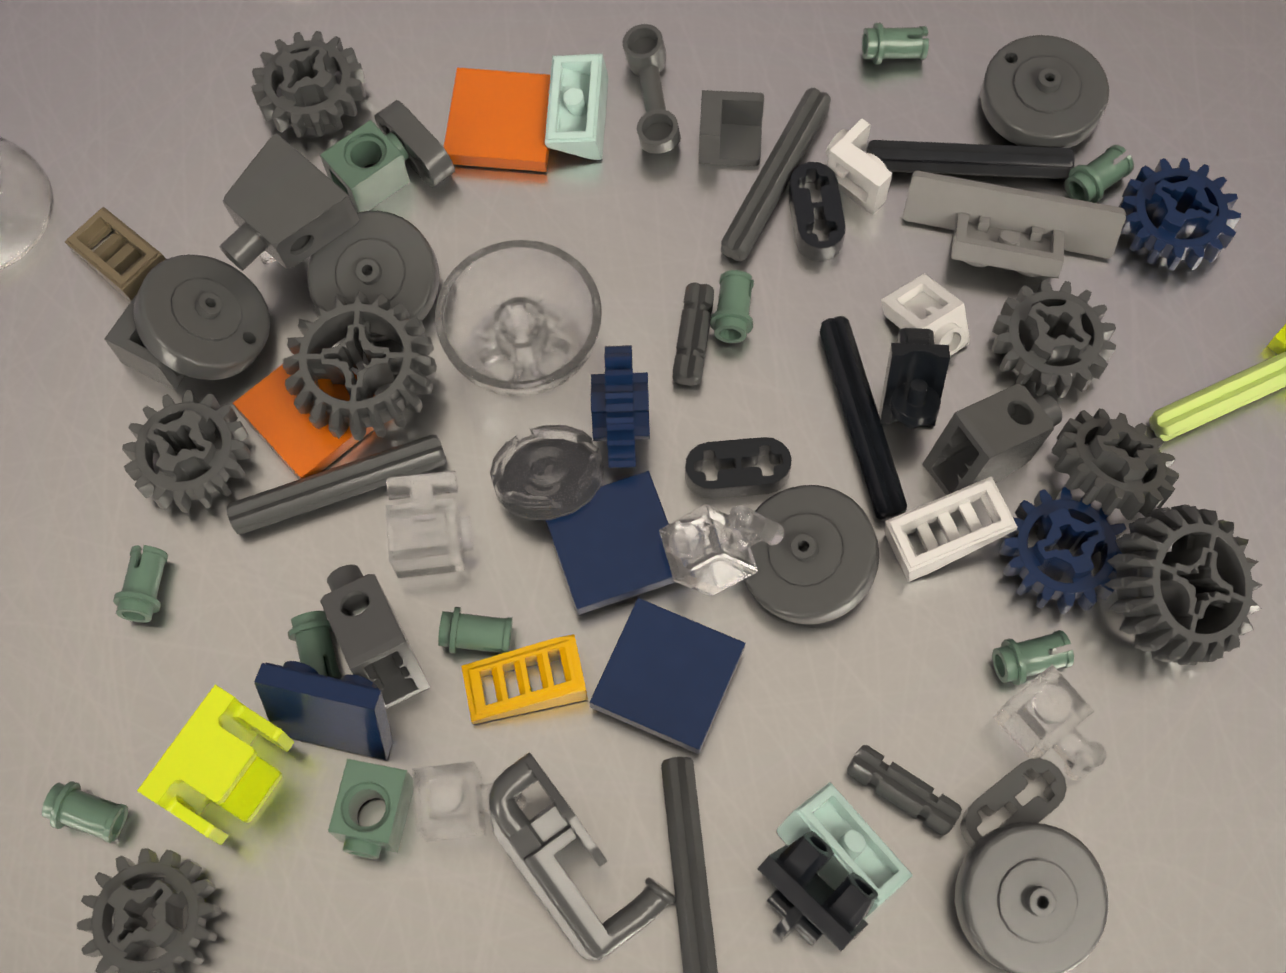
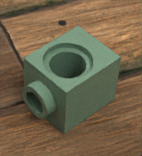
M369 120L320 154L327 176L349 195L356 213L370 211L410 183L404 162L409 158L405 147L392 132L385 135L372 120ZM369 164H376L372 167L363 168Z
M347 758L328 829L331 835L344 842L342 851L371 859H378L380 850L398 853L415 780L407 770ZM373 798L383 799L386 807L382 819L372 826H360L357 815L362 804Z

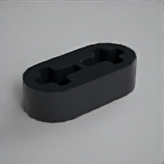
M820 162L803 163L791 175L788 196L796 244L799 251L806 258L813 261L830 260L839 254L845 236V219L838 181L834 171L827 165ZM805 183H815L816 189L820 190L819 202L812 203L810 190L805 188ZM815 220H821L824 234L829 235L827 241H819L817 234L813 233Z
M759 437L706 442L697 445L688 454L685 464V480L688 488L694 494L708 499L770 494L777 492L785 486L790 475L792 458L789 449L782 442L774 438ZM759 456H769L770 463L776 465L774 466L773 475L763 476L761 468L754 467L758 464ZM704 461H714L715 468L720 469L717 474V480L707 481L705 473L698 472L702 470Z

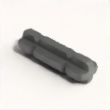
M693 282L688 284L685 289L684 307L681 314L676 346L677 351L672 371L673 381L680 385L697 386L702 380L703 363L714 301V289L708 284Z
M863 745L858 749L848 765L847 771L850 776L866 786L868 782L876 786L874 790L876 793L916 818L919 814L926 818L924 824L937 833L946 835L952 830L962 811L958 803L944 794L937 797L932 793L934 790L932 786L895 762H892L891 765L886 764L882 761L885 756L870 746Z

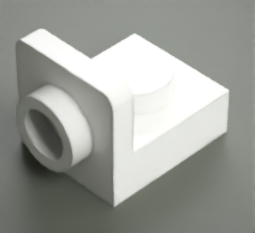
M862 118L849 131L842 129L831 140L826 149V155L828 156L827 166L834 171L839 190L873 215L886 202L893 173L886 168L885 164L877 156L865 153L871 124Z
M925 273L881 299L885 317L900 329L923 328L933 330L934 344L949 345L950 356L967 346L970 342L964 303Z

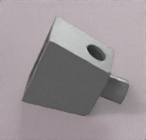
M275 133L224 196L223 204L239 228L219 248L242 271L264 251L270 254L284 268H294L352 228L360 219L349 195Z
M1020 384L1013 385L955 412L924 460L923 465L946 495L991 476L996 483L1023 467L1032 459L1052 433L1054 426L1062 421L1061 408L1057 401L1048 394H1042L1034 399L1025 386Z
M353 564L334 570L327 578L331 592L324 595L320 603L352 674L369 679L381 690L385 709L430 688L423 670L375 574L363 576L360 568Z

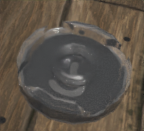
M542 425L530 429L532 434L518 440L516 435L507 441L493 458L490 476L498 502L511 514L529 520H552L572 514L589 503L602 486L605 471L599 448L593 444L592 438L583 430L567 425Z

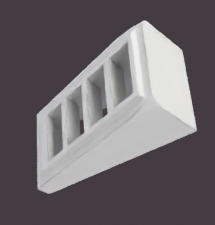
M992 476L885 521L886 537L908 582L927 575L1017 530V525ZM978 499L981 500L993 523L984 528L971 505L972 502ZM958 509L970 531L969 534L962 537L950 515ZM938 521L948 543L941 546L938 545L929 524ZM915 531L926 552L920 555L916 554L907 536Z

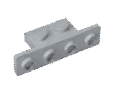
M914 171L905 203L903 219L908 222L954 230L951 259L961 260L975 267L993 266L1014 270L1029 277L1047 276L1058 279L1064 262V251L1111 258L1126 219V211L1115 206L929 172Z

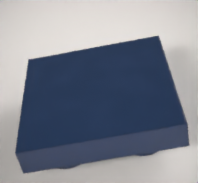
M649 471L600 486L588 501L573 511L551 518H544L578 615L687 579L685 565Z
M637 598L589 702L590 707L699 754L743 654L746 643Z
M287 661L283 666L267 662L266 664H261L254 683L269 722L279 727L293 739L387 760L393 739L382 692L372 681L351 674L344 675L342 679L319 675L311 666L297 661Z

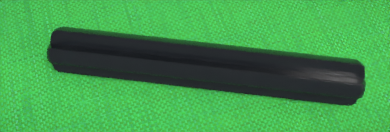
M871 140L866 149V153L877 156L890 172L913 173L914 171H923L934 174L1067 179L1070 170L1075 165L1073 150L1059 147Z
M844 316L828 318L821 323L819 333L876 517L881 521H886L905 513L907 502L850 322Z

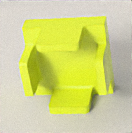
M215 684L137 791L222 846L229 835L201 817L202 811L209 803L214 802L243 822L250 823L282 779V773L258 757L256 750L250 744L257 734H260L288 752L294 741L279 727L243 705L236 697Z

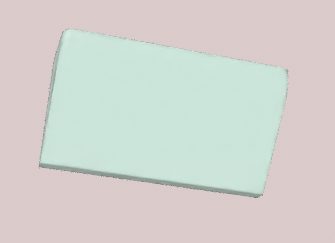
M603 54L552 56L545 145L547 148L591 160H602L608 90V72Z
M831 782L797 807L777 828L779 837L788 846L806 833L814 831L831 847L834 855L817 874L834 891L852 872L861 876L877 891L878 897L865 918L913 876Z

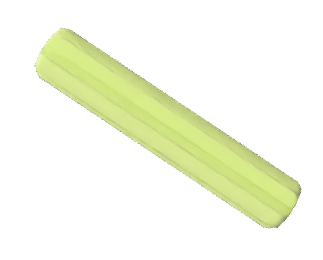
M1286 352L1154 411L1149 419L1151 429L1157 438L1168 441L1286 387Z

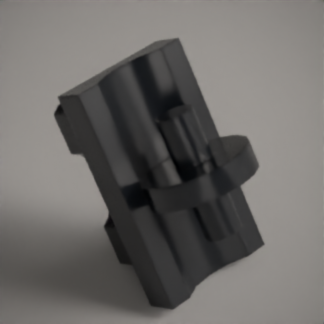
M902 328L899 330L897 343H891L879 409V417L882 424H891L898 420L909 429L925 425L935 426L949 365L950 351L949 345L934 344L933 330Z
M814 831L806 833L791 845H785L773 852L757 869L777 888L768 898L767 902L783 917L773 930V933L781 941L795 929L811 946L824 934L842 951L868 925L864 918L873 906L878 893L868 882L854 872L848 875L834 891L817 874L832 858L834 853L831 847Z

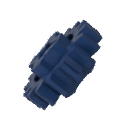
M1166 158L1160 159L1154 171L1145 165L1141 168L1135 180L1130 179L1122 194L1123 199L1119 205L1120 208L1126 211V219L1121 234L1135 235L1129 248L1132 251L1140 250L1143 247L1149 250L1147 262L1150 264L1157 261L1160 256L1167 258L1168 270L1174 271L1180 260H1185L1187 266L1191 270H1195L1203 258L1211 263L1215 261L1222 249H1226L1235 236L1236 231L1233 229L1240 220L1241 213L1231 209L1238 199L1237 194H1223L1221 190L1227 179L1224 176L1213 181L1209 179L1207 175L1210 166L1206 164L1201 166L1196 172L1190 170L1187 158H1182L1177 168H1172Z
M632 345L605 346V374H591L593 441H607L609 468H635V440L650 439L648 372L633 373Z
M1066 487L1061 489L1056 500H1053L1045 489L1038 492L1034 499V505L1023 500L1015 511L1017 518H1013L1017 525V530L1007 534L1011 538L1004 539L999 548V554L1013 557L1003 571L1005 576L1020 575L1023 579L1016 592L1020 596L1032 589L1039 593L1036 607L1041 609L1050 599L1057 600L1060 614H1067L1075 600H1077L1079 606L1084 611H1088L1097 602L1096 595L1106 601L1115 591L1105 585L1117 576V571L1107 561L1113 558L1114 555L1122 554L1115 540L1120 538L1127 529L1124 523L1110 525L1106 520L1108 515L1103 513L1102 507L1097 511L1091 507V504H1084L1082 502L1083 496L1080 501L1072 500L1071 491ZM1037 524L1039 529L1036 535L1039 541L1033 547L1028 548L1030 530ZM1056 544L1061 549L1060 551L1057 548L1053 549ZM1069 549H1071V551H1075V550H1077V551H1076V553L1072 556V554H1071V552L1069 551ZM1100 552V567L1097 574L1093 577L1091 571L1095 566L1091 558L1095 553Z

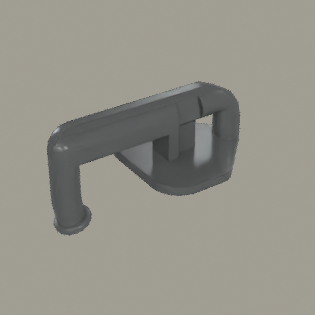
M530 752L505 769L496 778L489 793V812L493 833L573 947L583 958L598 960L607 956L654 920L669 903L674 904L676 902V897L669 890L648 877L645 880L647 886L635 899L601 923L554 856L578 838L599 867L608 862L570 806ZM538 781L552 801V804L529 820L514 798Z

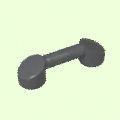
M650 24L636 25L624 35L623 49L629 68L635 75L640 77L646 113L638 121L637 133L643 150L654 154L664 153L675 148L681 140L678 121L674 114L666 110L660 79V72L664 69L666 63L665 45L662 34L657 27Z

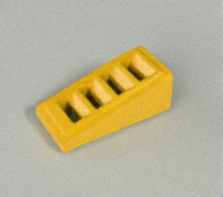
M575 634L549 639L461 666L472 724L588 700ZM561 660L566 682L554 685L550 662ZM538 665L543 689L532 692L527 667ZM515 670L520 695L509 698L504 672ZM492 675L497 702L486 705L481 677Z

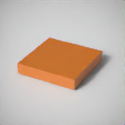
M457 67L444 141V149L450 156L453 165L547 172L550 148H547L545 145L551 75Z
M282 364L234 401L233 405L299 479L322 472L358 443L359 440H355L352 436L350 426L340 438H337L330 433L328 429L329 424L321 429H317L309 421L310 413L300 414L294 405L297 396L290 395L285 386V380L291 375L286 373ZM318 379L319 388L323 392L336 399L350 401V395L345 385L332 384L330 379ZM373 427L366 428V435L374 430Z

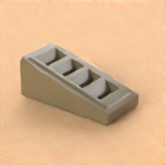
M105 207L97 211L65 241L70 249L129 302L137 295L149 271L160 262L166 260L161 252ZM112 231L115 232V233L112 234L104 243H102L94 252L92 251V249H93L99 242H101L110 232H112Z

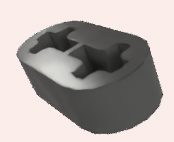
M395 100L374 115L378 128L385 135L392 132L401 141L409 156L405 161L429 186L435 187L455 172L453 162L444 147L402 102Z
M1042 758L1028 759L1020 763L978 797L963 813L960 825L962 836L966 843L972 848L983 837L977 830V827L982 822L981 816L977 813L980 810L989 817L1004 806L1012 816L1000 826L1016 822L1039 823L1055 810L1065 798L1067 787L1061 770L1051 761ZM1024 774L1032 780L1038 779L1040 776L1046 779L1049 786L1045 788L1043 793L1048 802H1045L1040 796L1034 797L1024 806L1018 802L1015 797L1028 785L1027 779L1023 776Z

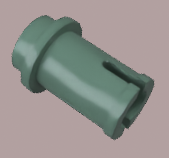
M875 23L873 28H865L863 31V58L872 59L873 64H881L883 59L925 60L929 49V38H922L928 35V29L926 26L884 28L882 23Z
M1113 145L1087 165L1075 166L1070 170L1069 177L1065 181V189L1071 199L1093 203L1098 202L1103 197L1104 190L1132 173L1134 163L1131 155L1113 165L1114 160L1126 151L1125 148L1119 145Z
M730 270L720 276L717 311L712 314L710 325L717 339L727 343H738L745 340L747 334L753 329V319L749 315L754 279L744 271Z
M139 545L131 547V557L122 591L115 593L113 603L117 606L116 614L119 617L133 622L144 623L151 621L152 615L160 610L161 603L156 598L168 554L159 548L148 545L143 546V553L141 554L142 548Z
M455 607L454 612H442L438 646L449 647V653L455 654L457 648L497 653L509 652L513 624L512 617L500 618L461 613V607Z
M311 611L292 618V629L288 631V638L296 641L300 662L314 668L319 675L342 679L330 634L333 630L325 612Z
M1062 630L1017 643L1013 639H1005L1002 641L1001 647L994 648L992 652L996 674L1003 683L1011 681L1014 685L1018 686L1024 684L1029 676L1059 668H1069L1074 663L1073 650L1050 655L1048 651L1071 644L1070 639Z
M70 781L66 785L56 783L48 792L42 807V816L50 819L51 827L61 829L66 825L102 838L109 843L115 841L120 835L128 815L127 805L117 804L81 791L80 784L74 781Z

